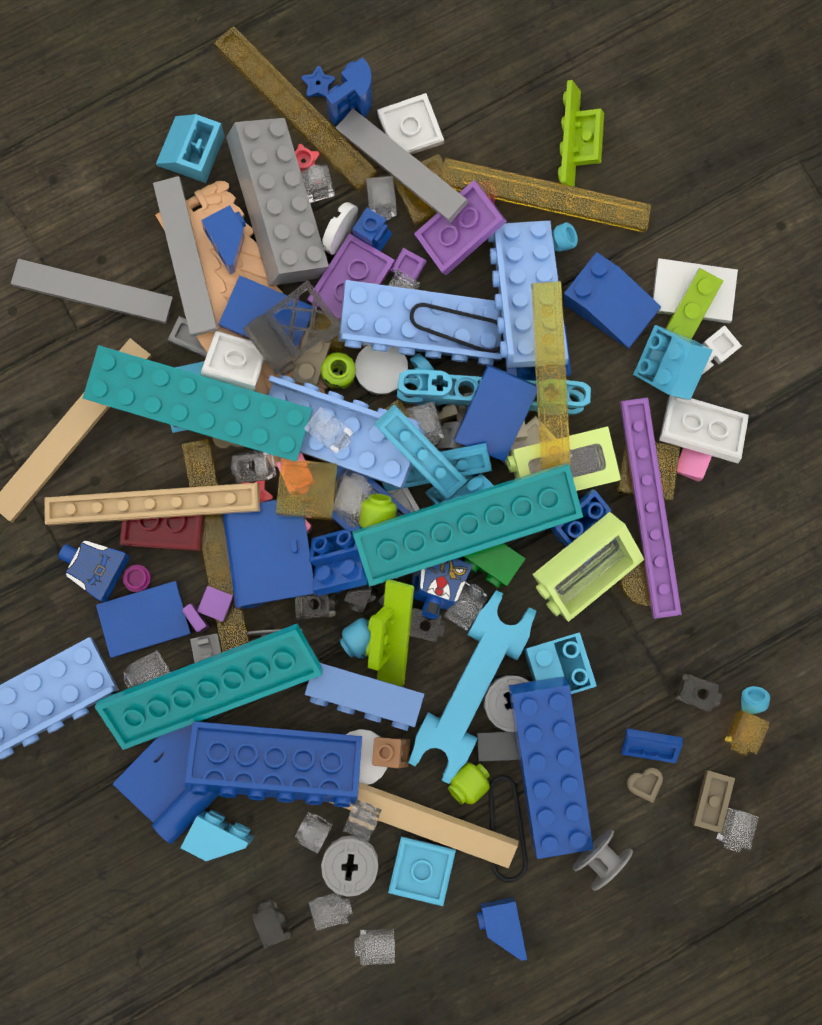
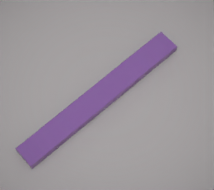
M648 398L621 401L620 409L642 553L645 559L644 566L652 618L682 615Z

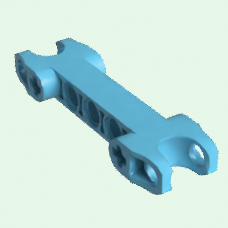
M406 370L399 374L397 399L406 404L436 407L443 404L469 406L482 377L449 375L446 372L437 370ZM408 376H415L416 378H406V377H408ZM547 379L545 381L527 380L539 386V390L529 409L530 411L547 415H577L590 403L591 387L584 382L562 379ZM414 384L417 390H409L405 385ZM466 385L471 388L472 395L468 397L462 396L458 388ZM573 388H580V389L583 390L584 395H583L581 392L577 391V390H571V389H573ZM569 396H574L578 402H573Z
M497 590L484 608L478 612L467 634L478 640L479 643L440 718L429 712L427 713L416 734L415 744L408 761L411 765L416 766L425 751L430 748L443 750L447 755L448 763L443 773L442 781L450 784L451 779L467 762L478 738L466 731L504 655L516 661L518 660L530 637L532 622L536 614V610L529 607L518 624H504L500 621L497 614L498 605L503 593Z

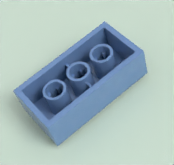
M320 663L323 668L322 675L308 682L305 695L311 696V703L325 707L328 706V702L338 704V711L352 715L355 710L365 712L364 718L379 723L382 718L392 720L391 726L408 731L409 726L415 727L424 693Z

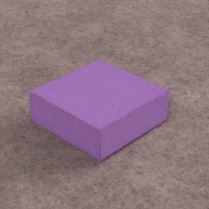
M403 248L390 273L414 286L427 260Z
M207 586L197 612L224 622L234 596Z
M189 604L182 609V612L196 632L203 633L210 628L201 613L197 612L198 609L195 605Z

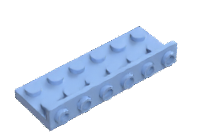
M551 222L505 223L488 238V242H493L494 247L490 248L491 265H496V271H492L493 287H498L499 294H495V309L501 310V317L497 318L498 334H503L504 341H500L501 358H506L507 368L568 364L569 358Z
M350 280L344 281L338 341L345 342V347L361 348V344L371 345L373 351L388 352V348L399 349L398 353L403 355H415V351L424 352L427 358L441 359V355L452 356V361L468 362V358L478 359L477 364L491 366L494 365V362L502 360L499 352L489 353L469 348L419 330L410 321V311L418 303H428L497 320L498 317H501V310L495 309V301ZM419 307L414 312V320L420 326L488 350L495 349L500 345L501 334H498V326L494 323L427 307Z
M280 374L279 378L270 375L268 381L272 383V387L268 394L269 396L313 409L301 448L303 454L404 489L413 464L374 425L388 410L379 408L376 412L368 409L369 405L354 399L353 403L344 401V396L329 391L327 395L319 392V388L312 384L304 383L301 386L295 384V380L286 375ZM408 418L425 435V432L419 427V422Z
M92 637L77 643L0 685V760L12 755L14 747L20 744L26 747L38 741L40 733L47 730L50 734L62 728L64 720L70 717L76 720L88 714V708L96 704L98 700L119 691Z

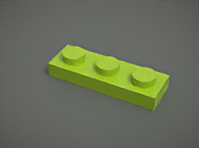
M698 268L665 329L692 339L724 280Z

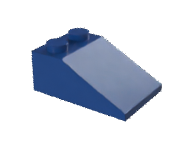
M597 252L564 293V305L627 349L631 348L661 309V306L621 268Z

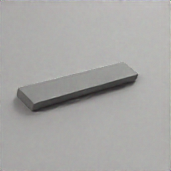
M352 109L336 127L338 133L448 222L451 223L468 204L465 197L355 109Z
M177 176L154 182L155 194L191 337L217 331L218 328L181 179Z
M22 259L17 260L11 285L14 287L163 324L168 323L174 302L172 296Z

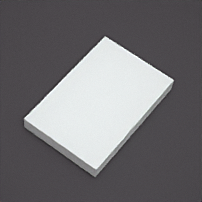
M660 258L657 260L652 298L661 306L658 313L673 315L698 268H701L724 280L702 320L730 323L732 321L738 270Z
M669 395L659 440L739 463L742 458L749 415L691 398L688 400Z

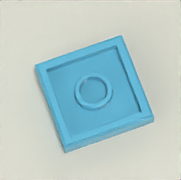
M401 836L388 893L443 906L456 849Z

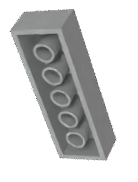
M285 118L235 122L226 139L269 286L319 279L329 265Z

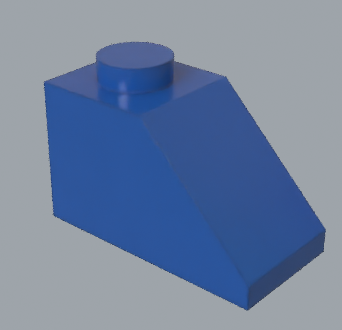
M229 205L202 219L201 222L205 234L231 275L235 272L245 238L243 227L246 226V223L240 212L235 213Z
M514 898L480 904L482 912L477 913L480 930L485 929L489 939L521 961L527 960Z

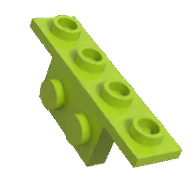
M573 80L567 81V91L563 94L565 116L562 117L561 124L564 137L560 143L562 166L558 169L559 181L569 192L575 189L576 166L601 163L604 112L602 109L580 111L581 91Z
M388 579L385 586L384 607L375 615H372L368 624V631L371 632V636L366 648V656H369L368 668L378 671L377 680L403 687L405 684L414 586Z

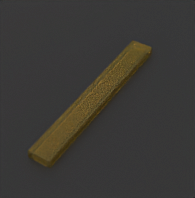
M234 26L214 42L215 47L357 191L377 175V171Z
M445 158L441 179L455 190L462 191L475 180L488 197L644 233L648 228L651 204Z
M561 281L531 283L541 471L566 462L570 465L571 469Z
M205 439L181 444L189 486H218L209 440ZM205 515L202 552L209 586L234 596L223 515ZM233 599L225 621L222 622L216 619L222 652L250 642L243 609H236L235 600Z

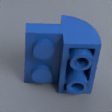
M363 57L357 62L352 61L344 67L343 72H341L342 85L334 86L326 96L328 117L334 126H337L352 109H355L363 117H366L371 110L373 101L371 70Z
M591 489L579 500L583 514L582 518L551 527L555 537L566 547L612 511L596 490Z
M360 526L312 538L309 562L315 566L312 591L316 595L321 596L367 585V577L352 531L361 529Z

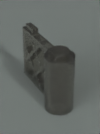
M307 280L265 314L252 320L244 327L243 331L275 375L281 373L285 376L296 368L294 363L298 358L323 339L328 343L339 335L340 332L337 329L342 325L310 281ZM306 290L313 296L312 309L297 307L299 296ZM293 301V307L287 306L289 303ZM317 303L323 311L316 310ZM281 309L292 310L290 326L280 325L274 315ZM297 311L311 313L309 329L295 327ZM316 313L326 315L332 325L324 331L313 330ZM284 329H289V336ZM294 330L308 332L307 344L299 350L292 342ZM313 333H318V334H319V335H317L315 338L312 339Z

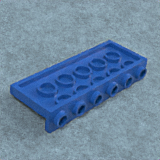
M193 721L185 788L191 794L205 796L208 792L219 793V796L225 798H235L236 795H248V798L252 800H265V797H273L283 803L294 802V799L305 800V803L310 805L333 802L334 806L350 807L351 804H356L358 798L362 736Z

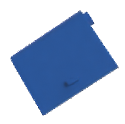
M302 496L261 502L260 512L222 514L236 609L255 608L262 606L266 602L315 594L312 591L314 574L312 564L309 562L310 548Z
M193 724L157 737L113 783L126 798L153 822L152 826L155 831L170 844H173L194 822L196 817L219 796V793L208 792L205 796L193 795L185 788Z

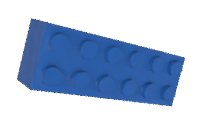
M562 676L508 685L531 840L537 859L593 850L569 683Z

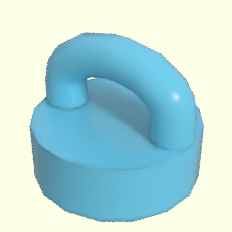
M565 222L556 226L552 231L553 245L556 252L567 251L576 247L578 237L571 224Z
M420 353L415 354L410 359L415 367L413 370H434Z
M756 686L743 690L741 709L744 713L757 714L768 709L770 694L766 690Z

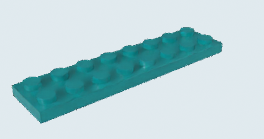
M98 345L83 395L85 400L298 462L313 411L312 408L100 345Z
M566 462L352 531L370 587L385 582L388 579L401 577L582 518L583 514L570 465Z
M294 624L98 700L95 708L124 750L191 725L193 721L199 722L322 675L323 668L298 624Z

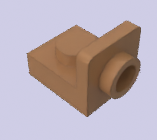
M375 737L372 765L391 768L408 767L410 739Z

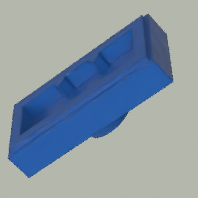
M627 729L621 746V755L676 763L683 746L682 737Z

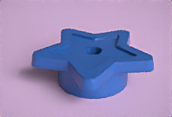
M320 66L316 67L313 74L303 75L301 78L308 86L306 94L308 98L312 96H323L326 98L329 86L336 80L334 76L325 75Z

